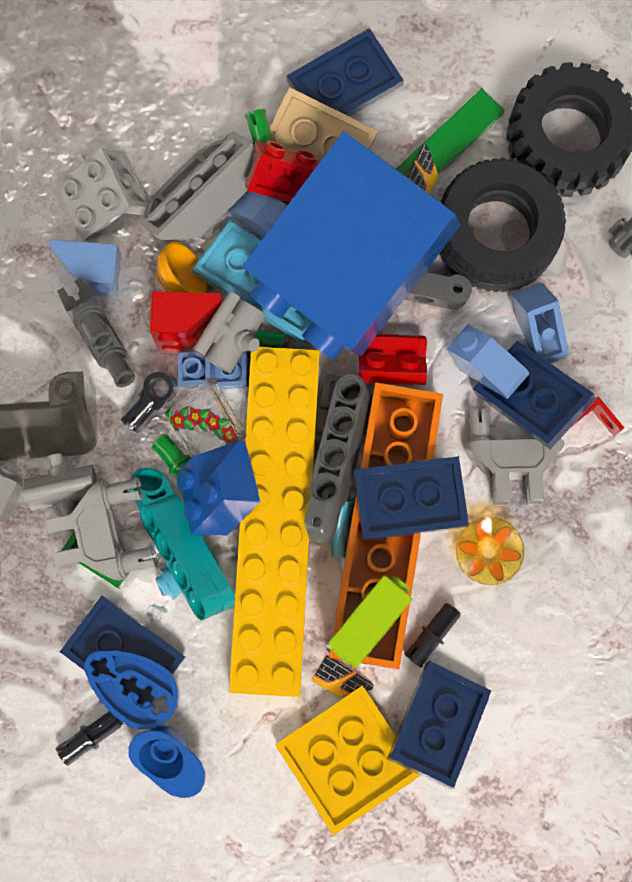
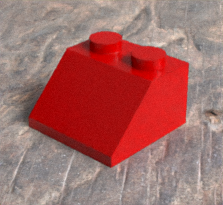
M152 291L150 333L156 347L162 348V351L166 353H181L182 349H191L197 343L222 303L221 293Z

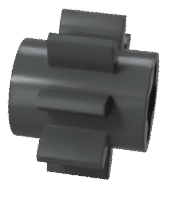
M623 217L608 230L613 235L608 243L617 255L627 258L630 254L632 255V218L627 221Z

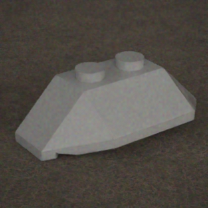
M232 131L225 136V139L217 140L197 151L151 196L145 210V215L139 222L140 225L159 240L200 238L246 193L245 183L252 166L255 151L254 144Z

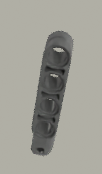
M346 374L337 381L330 403L310 482L309 491L311 496L305 515L306 530L311 542L324 544L333 538L341 508L348 499L372 402L370 390L365 382L355 374ZM360 389V393L356 398L347 399V395L351 390ZM352 421L349 430L338 432L343 422ZM344 453V458L339 464L330 465V461L335 454ZM336 486L334 495L327 499L322 498L325 488Z

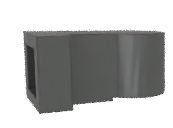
M426 270L407 295L406 300L457 310L467 303L472 293V285L462 275L447 277L429 273Z

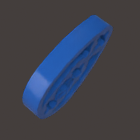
M96 651L87 657L84 663V672L92 690L101 703L115 717L129 727L140 730L153 729L165 724L176 712L180 700L179 685L171 671L163 665L149 658L121 651ZM106 658L108 660L106 666L110 669V672L116 675V678L104 673L97 677L94 674L96 668L92 665L95 660L102 661ZM135 676L138 679L136 685L139 688L146 689L148 686H151L153 688L151 691L153 697L160 699L165 695L168 698L166 704L170 707L169 711H160L157 715L153 712L155 709L153 703L147 701L141 705L138 702L140 700L139 694L130 692L128 696L125 695L123 692L126 687L122 684V681L124 679L131 680Z

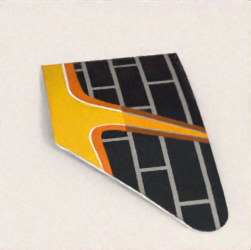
M423 145L407 178L430 194L438 178V173L429 147Z
M327 655L311 680L336 696L349 695L362 685L366 691H370L374 687L373 683L336 660L330 659Z

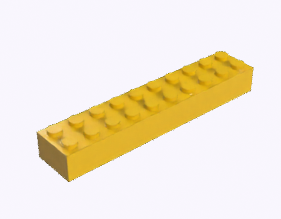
M259 347L257 351L251 352L245 443L261 502L240 522L229 693L300 697L309 553V536L305 525V515L311 496L309 490L314 464L320 350Z

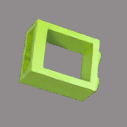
M383 576L328 643L327 647L354 670L357 669L413 600L408 595L411 589L395 576L390 580Z

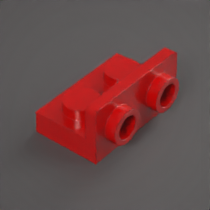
M256 141L254 150L257 155L245 186L247 191L291 202L319 162L317 157L308 151L298 150V152L287 150L283 145L275 141H267V143Z
M378 334L362 356L358 355V376L365 383L426 385L427 337L421 335Z

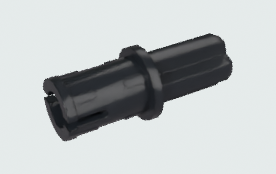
M445 603L427 627H421L423 631L404 655L418 667L422 668L438 645L444 644L442 639L460 618V611L451 604Z
M109 711L89 726L82 725L79 732L56 747L59 758L66 766L71 765L91 749H98V743L121 728L123 722Z

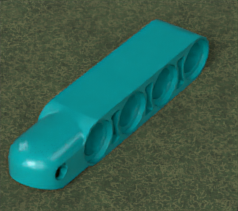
M143 468L135 471L131 479L138 477L141 486L129 490L130 492L143 490V499L134 500L140 510L142 522L195 616L203 621L235 606V596L230 584L202 536L191 534L189 522L184 514L185 507L174 493L165 475L154 468Z

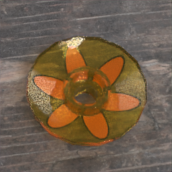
M482 517L470 522L469 527L461 531L456 543V559L461 570L471 580L483 585H498L510 580L520 570L524 559V543L519 532L509 522L497 517ZM485 546H490L494 549V556L492 558H486L483 555L482 550Z

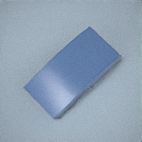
M197 352L178 353L179 387L205 389L249 388L250 355L247 352L242 354L231 374L216 367Z

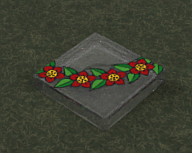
M214 377L204 380L165 412L183 447L191 458L227 444L241 441L247 437Z

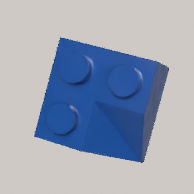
M236 441L195 455L177 474V484L182 492L185 505L184 514L189 522L191 534L228 536L261 502L245 441Z

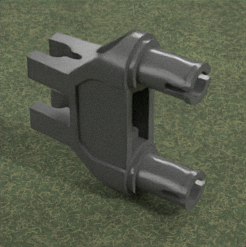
M81 278L74 281L79 288L77 293L80 297L79 300H75L73 296H68L64 287L59 289L57 292L67 314L79 331L97 364L109 371L117 387L129 386L135 380V374L125 360L126 350L94 294Z

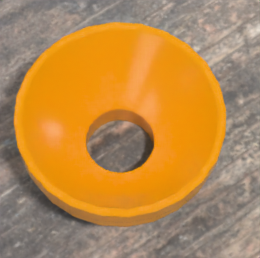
M171 242L161 249L157 258L156 279L162 285L165 292L206 293L208 283L192 274V269L199 259L188 247L179 242Z

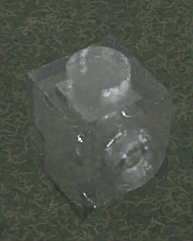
M137 578L117 604V607L149 629L152 624L157 626L169 610L165 606L169 600Z

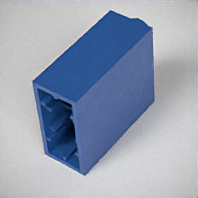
M343 131L242 266L258 279V282L248 295L279 319L284 316L291 305L304 314L312 322L301 336L332 360L337 358L344 347L362 356L461 224L454 212Z

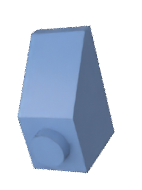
M246 191L227 210V213L259 238L263 239L287 206L279 199Z
M50 240V248L58 260L75 280L81 278L94 296H107L108 292H118L121 252L118 245Z
M541 282L511 294L517 322L529 349L549 363L568 356L569 351L559 301L551 291Z
M469 324L446 348L461 372L507 399L529 375L528 370L491 336Z

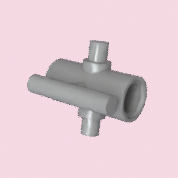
M228 291L193 348L194 351L203 355L207 361L231 374L245 351L255 352L258 350L260 343L258 339L254 338V335L266 317L262 311L241 300V297L232 291Z
M61 453L49 455L51 469L48 470L47 475L24 480V488L22 489L23 499L25 502H28L31 511L56 506V510L60 509L61 516L72 514L76 501L81 500L92 485L97 482L93 465L68 469V466H64Z

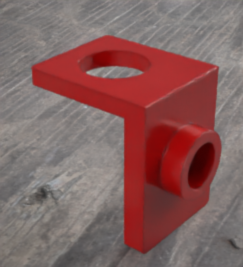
M599 396L573 424L574 426L593 411L613 436H616L624 429V426Z

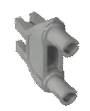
M478 409L468 411L470 440L465 444V452L472 462L492 481L493 506H508V502L511 500L510 480L522 479L525 481L527 506L541 505V501L544 500L543 473L564 448V440L561 438L551 450L536 439L494 440L490 438L489 410L481 409L479 419Z
M138 477L112 484L104 480L97 481L87 491L72 514L44 520L47 534L74 528L78 547L52 553L54 567L82 562L97 572L117 581L124 580L130 572L158 567L157 557L147 560L142 559L156 554L153 546L124 552L120 546L112 508L114 504L143 499V490L128 492V489L141 486Z

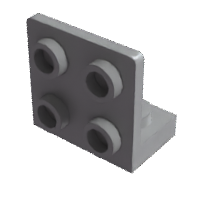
M101 148L57 183V188L83 240H89L124 213L144 215L149 203L126 153L123 151Z

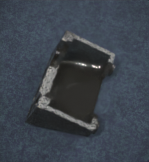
M84 371L65 372L54 377L49 385V401L0 404V461L48 458L49 455L61 453L62 457L80 456L90 453L97 445L96 388Z

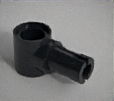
M166 372L151 373L146 377L143 388L138 393L139 399L120 420L125 425H130L129 428L132 431L138 433L139 429L155 410L159 411L166 402L176 397L179 388L177 379ZM161 377L169 385V390L163 397L158 396L153 389L155 381Z

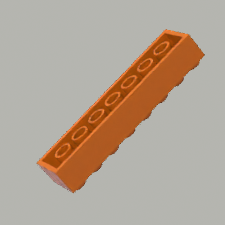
M375 382L360 469L433 460L443 394ZM357 494L332 639L383 576H386L389 580L393 576L397 577L411 589L408 595L411 597L421 534L363 541ZM410 603L361 664L393 670L400 669ZM330 650V659L342 660Z

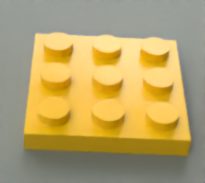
M363 685L275 744L333 836L421 776L387 760L396 735Z

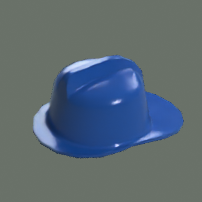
M160 726L140 732L131 740L128 746V756L132 765L163 791L174 797L189 798L202 790L206 776L204 767L196 755L188 749L186 738L179 730L169 726Z

